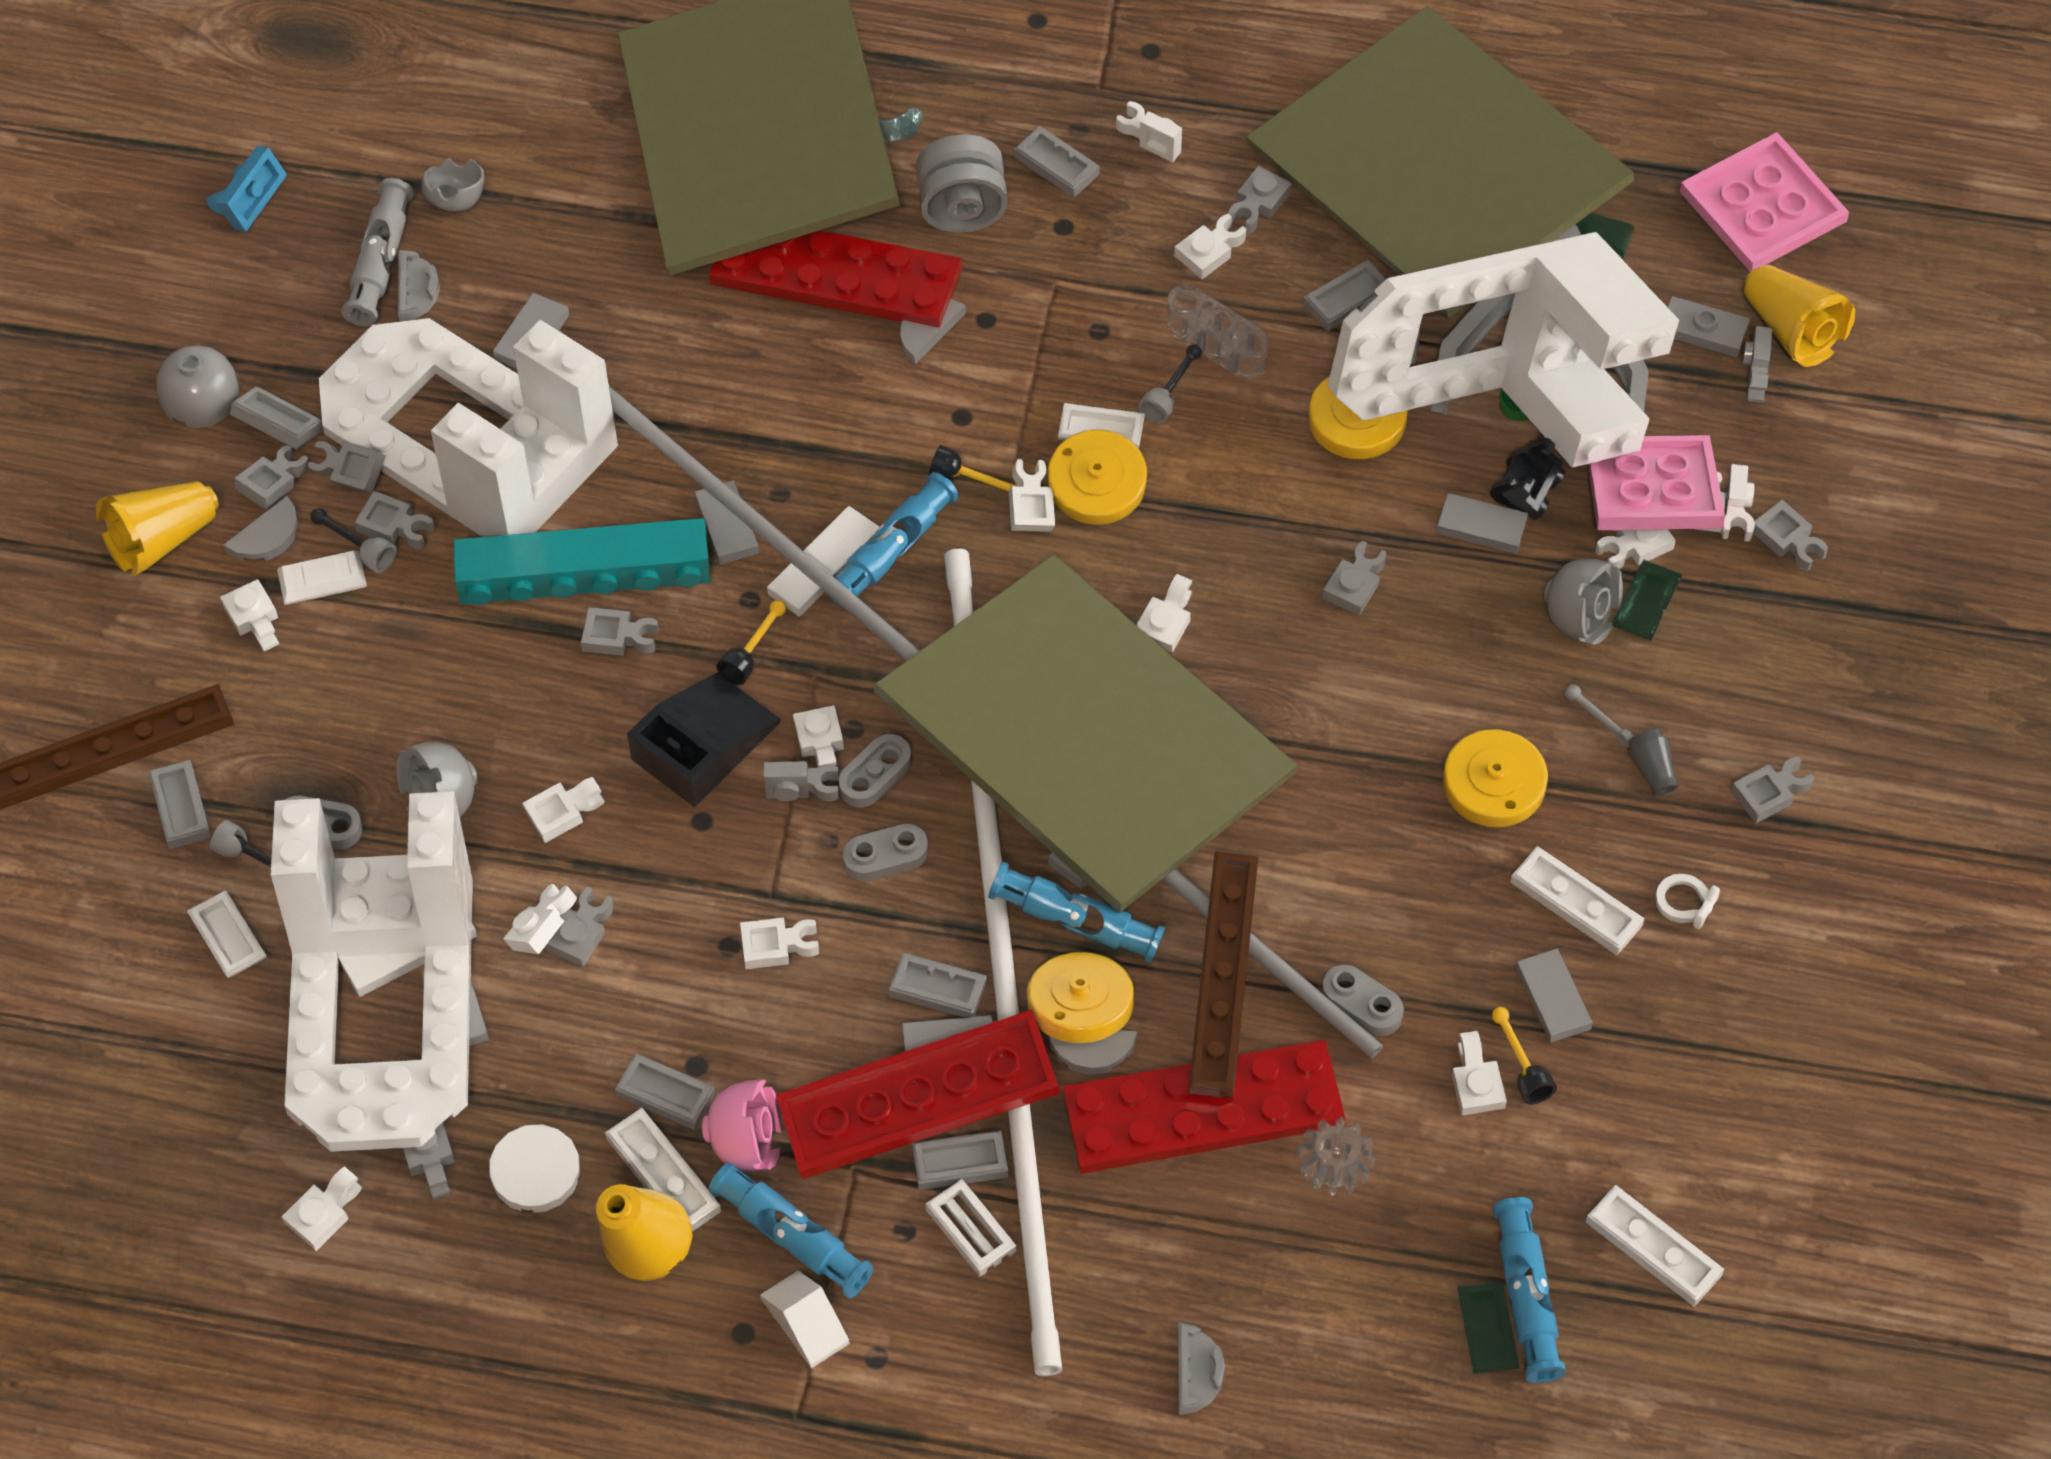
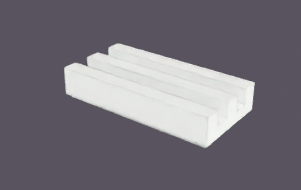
M963 1179L925 1204L928 1214L979 1277L987 1273V1268L990 1266L996 1267L1000 1264L1002 1258L1006 1255L1010 1257L1017 1252L1016 1244ZM959 1195L1000 1246L994 1249L953 1199L955 1196ZM942 1205H945L983 1252L984 1257L981 1258L941 1209Z

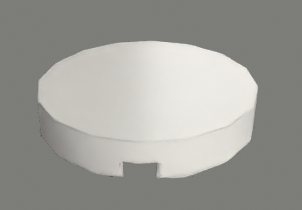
M543 1124L525 1125L509 1132L496 1144L490 1158V1179L497 1196L510 1208L522 1211L521 1209L533 1210V1213L553 1209L561 1205L574 1193L578 1183L580 1159L572 1140L559 1129Z

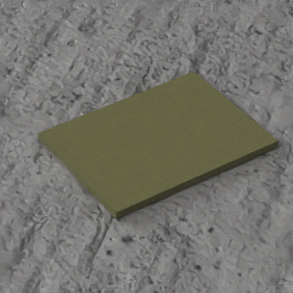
M722 0L618 33L666 268L670 276L900 206L849 0Z
M1429 6L1423 8L1246 136L1248 146L1399 276L1552 242L1634 181L1631 169ZM1467 304L1439 311L1449 319Z
M1055 554L875 683L874 693L1119 913L1295 775L1298 767L1292 759Z

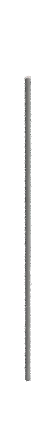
M609 386L612 410L899 656L907 661L920 651ZM1177 869L1162 879L1207 918L1209 896ZM1252 933L1250 934L1249 955L1371 1059L1377 1056L1383 1048V1045L1256 936Z

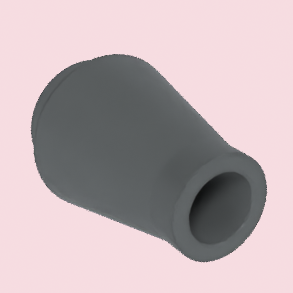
M1660 729L1647 730L1632 737L1628 742L1631 748L1628 755L1652 788L1654 795L1662 796L1676 790L1679 785L1675 778L1669 738L1663 736Z

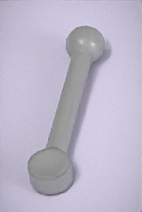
M1570 684L1566 687L1564 693L1567 699L1570 701L1576 700L1617 736V740L1621 745L1629 747L1628 742L1634 737L1629 730L1621 729L1581 694L1579 686Z

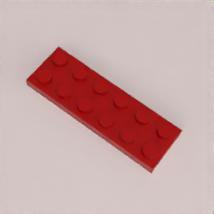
M819 230L715 262L710 270L709 279L710 285L898 322L905 320L940 328L963 265L961 257Z
M1029 1010L776 1094L800 1175L802 1179H806L1061 1093L1033 1010Z
M1326 1040L1238 1055L1233 1099L1188 1093L1191 1063L1063 1086V1098L1080 1174L1345 1127L1346 1120Z

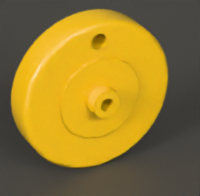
M1330 376L1318 384L1310 398L1308 422L1314 438L1326 450L1349 459H1369L1388 452L1400 441L1406 428L1407 410L1363 421L1328 388Z
M1093 429L1076 433L1068 437L1056 448L1049 461L1048 487L1051 488L1054 503L1068 517L1085 524H1109L1125 518L1138 507L1146 491L1147 466L1141 451L1131 440L1113 431Z
M1500 729L1480 730L1463 737L1448 753L1443 771V788L1451 806L1467 820L1487 827H1507L1529 818L1541 805L1548 781L1547 766L1539 750L1526 738Z
M1073 952L1056 956L1035 970L1027 986L1028 1011L1033 1010L1038 1028L1045 1034L1065 1042L1089 1043L1110 1037L1124 1027L1133 1012L1134 988L1129 974L1114 960L1095 953Z

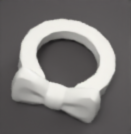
M1673 874L1665 878L1658 885L1655 897L1656 906L1660 913L1670 921L1677 923L1694 922L1693 927L1701 929L1708 914L1712 912L1713 905L1719 897L1720 889L1712 885L1709 891L1703 882L1694 876ZM1684 884L1695 889L1703 905L1699 910H1676L1667 903L1665 899L1666 891L1675 885Z

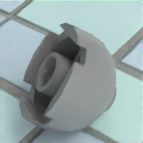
M201 345L184 346L172 352L163 361L156 376L157 398L161 409L168 419L173 422V418L177 421L185 422L186 427H208L224 420L230 414L229 408L231 403L240 398L239 381L235 370L226 356L211 347Z
M1592 558L1577 559L1565 564L1554 578L1547 583L1544 599L1547 603L1548 614L1555 628L1563 635L1596 645L1602 642L1611 632L1615 623L1607 622L1612 609L1620 610L1623 593L1621 571L1619 568L1612 567L1613 563Z
M439 741L406 747V751L400 752L396 768L400 794L407 792L413 794L454 791L459 817L468 810L473 799L474 786L477 783V773L473 764L467 761L461 752L455 747Z

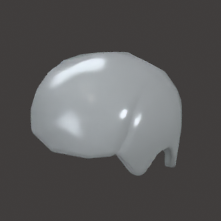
M447 158L439 166L430 167L423 173L421 185L424 198L429 204L443 211L454 213L467 211L478 202L484 184V169L472 159H469L465 165L460 166L456 165L451 158Z

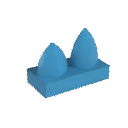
M256 146L248 159L232 170L233 179L227 188L215 192L206 198L209 208L215 213L225 216L235 231L247 232L287 176L269 147Z

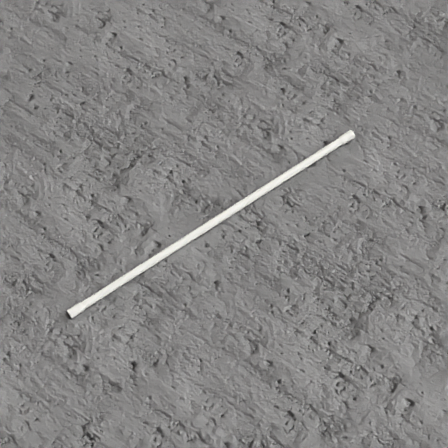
M952 549L944 555L954 626L974 612L971 594L972 575L969 552L964 549ZM971 780L997 1017L999 1021L1019 1014L1007 901L999 897L995 900L988 898L990 888L1002 863L996 804L988 794ZM1030 1104L1008 1111L1032 1323L1031 1344L1034 1371L1038 1376H1053L1062 1371L1059 1336L1054 1321Z

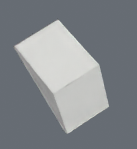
M796 1271L760 1294L762 1302L810 1368L815 1367L850 1344L822 1287L800 1271Z

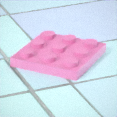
M1778 132L1682 181L1679 191L1749 272L1755 268L1767 265L1846 223L1849 211Z
M1710 435L1644 436L1640 451L1587 464L1597 530H1702L1724 528L1725 513Z

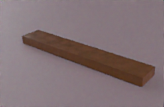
M219 684L1 762L0 810L234 725Z
M1215 851L1188 1086V1093L1233 1099L1258 856Z

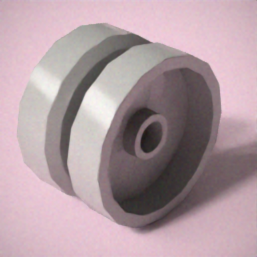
M969 134L951 135L932 142L921 151L916 160L918 187L920 188L922 216L929 225L941 231L953 233L974 232L989 227L1003 216L1008 208V197L1004 180L1002 152L995 143L981 136Z

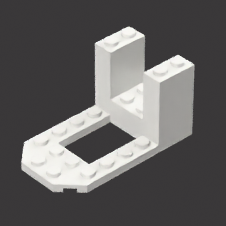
M1597 232L1387 278L1374 290L1378 295L1376 299L1362 312L1355 308L1343 320L1328 388L1363 421L1502 388L1544 437L1549 438L1555 443V449L1572 468L1640 451L1649 423V417L1605 369L1669 354L1679 323V319ZM1515 293L1501 346L1410 367L1423 314Z
M427 318L372 325L319 378L322 426L326 436L340 445L343 442L379 451L386 456L380 471L482 537L535 533L618 446L605 360L542 320H539L513 346L518 374L435 321ZM435 374L509 420L499 429L465 406L457 403L431 430L435 453L387 423Z
M455 792L409 794L407 855L337 859L334 857L320 798L275 801L271 878L292 951L285 1087L286 1113L298 1125L301 1126L303 1124L316 1135L317 1140L330 1152L421 1147L435 1134V1129L450 1115L455 1117L468 1106L472 940L470 925L472 923L473 879ZM425 952L422 1060L335 1064L338 957Z

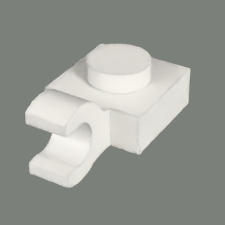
M1129 101L1127 103V115L1133 118L1126 119L1118 115L1116 117V129L1123 134L1139 138L1140 147L1173 163L1181 153L1182 127L1176 125L1168 118H1162L1149 111L1145 115L1144 108L1140 104Z
M1731 464L1726 485L1724 528L1721 529L1723 539H1728L1730 528L1734 526L1741 527L1744 530V541L1749 542L1753 535L1755 522L1752 516L1745 511L1744 507H1752L1754 483L1747 482L1748 466Z
M1176 574L1172 580L1165 600L1162 601L1152 597L1137 623L1141 630L1171 654L1190 623V612L1183 610L1192 595V591L1188 590L1192 580Z
M258 579L220 597L223 608L240 636L252 631L264 652L279 645L274 635L275 629L271 621L278 618V615Z
M835 706L793 714L794 727L802 758L815 755L818 767L837 765L834 751L843 750L844 743Z
M590 777L567 792L562 784L558 783L522 804L528 817L546 843L583 823L580 811L588 812L595 810L605 802L600 795L601 789L594 778Z
M1478 1031L1460 1033L1461 1042L1457 1046L1463 1066L1453 1068L1451 1076L1461 1116L1505 1109L1507 1100L1497 1061L1483 1063Z
M344 1166L332 1177L324 1193L313 1185L282 1216L284 1223L317 1251L349 1219L342 1208L361 1191L362 1187L356 1182L358 1178Z

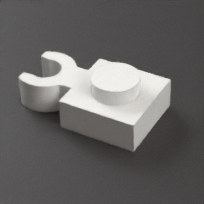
M1226 214L1219 218L1216 229L1210 231L1203 225L1177 244L1174 256L1200 279H1204L1231 258V248L1243 244L1246 239V228L1242 226L1235 232L1227 231L1232 226V216Z
M1018 459L1013 467L1012 477L1019 486H1012L1008 492L1011 531L1052 532L1055 527L1053 493L1050 487H1041V481L1046 474V465L1043 460H1038L1035 465V475L1025 473L1023 470V460Z
M1668 529L1620 530L1616 533L1617 537L1606 536L1601 538L1597 542L1595 552L1597 555L1607 551L1615 553L1616 556L1609 558L1608 562L1613 563L1612 567L1621 569L1626 559L1630 557L1634 559L1637 565H1641L1673 550L1676 540Z
M550 884L541 894L540 902L536 907L528 906L526 910L517 915L513 921V927L503 940L513 951L539 954L564 922L560 915L574 905L577 897L568 886H563L559 891L554 884Z
M784 917L740 923L745 969L789 964L788 953L796 952L803 957H813L819 954L818 941L806 942L801 939L805 935L817 934L815 920H802L796 923L793 928L786 929Z

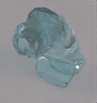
M911 107L905 111V114L896 116L893 120L879 118L884 141L903 140L917 135L918 127L924 120L922 111L916 107Z

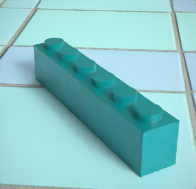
M705 518L454 539L455 584L460 604L483 605L491 601H527L531 598L550 596L566 598L573 594H610L615 591L632 589L649 591L657 587L678 585L693 587L702 583H711Z

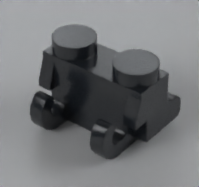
M1543 438L1511 452L1506 461L1507 471L1502 480L1496 482L1490 491L1493 500L1501 505H1505L1507 508L1528 513V517L1532 520L1541 517L1549 507V501L1545 498L1548 490L1556 487L1566 473L1561 467L1563 461L1552 452L1555 448V443L1549 438Z

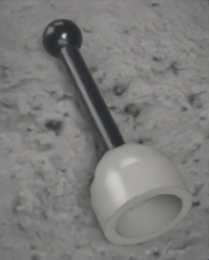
M1191 344L1187 347V356L1164 388H1152L1142 397L1138 408L1140 413H1145L1147 420L1157 424L1166 422L1173 411L1175 403L1170 393L1192 361L1201 357L1202 349L1199 345Z
M317 508L311 512L310 518L314 524H323L360 547V559L374 572L383 573L394 562L397 548L393 543L381 537L369 538L364 541L328 518L323 509Z
M226 819L217 827L210 841L209 848L211 851L229 858L237 857L243 852L271 867L272 858L248 846L246 833L239 825Z

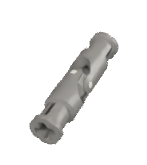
M386 178L379 184L378 192L380 198L377 206L373 207L361 245V253L358 256L349 285L352 290L350 298L341 310L344 319L357 326L368 327L377 321L378 312L376 307L379 298L384 296L389 281L391 262L395 259L406 223V216L404 214L406 205L414 196V190L411 185L397 178Z

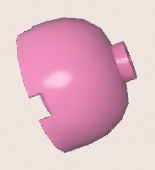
M764 1079L747 1080L730 1085L717 1094L709 1109V1115L703 1118L702 1132L704 1140L707 1143H711L716 1156L724 1164L729 1162L739 1170H771L775 1167L780 1155V1148L771 1150L772 1132L782 1133L779 1104L772 1086L763 1087L766 1083Z

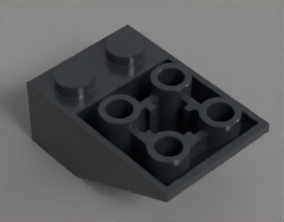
M717 672L657 704L627 733L631 760L693 807H696L781 723V719Z

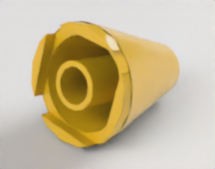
M1771 265L1755 268L1748 274L1745 280V297L1765 324L1772 328V333L1792 360L1804 367L1816 366L1829 359L1835 353L1830 348L1838 338L1844 342L1850 334L1855 321L1856 309L1845 295Z
M195 481L106 496L96 504L97 522L105 519L108 531L101 535L111 557L122 571L126 572L132 569L130 576H136L143 573L215 519V509H218L219 504L216 494L210 486L205 487L201 482Z
M618 1184L607 1188L598 1198L596 1214L604 1253L609 1263L627 1278L645 1282L663 1278L671 1273L669 1270L679 1261L682 1262L688 1255L693 1238L691 1220L683 1206L672 1196L659 1191Z

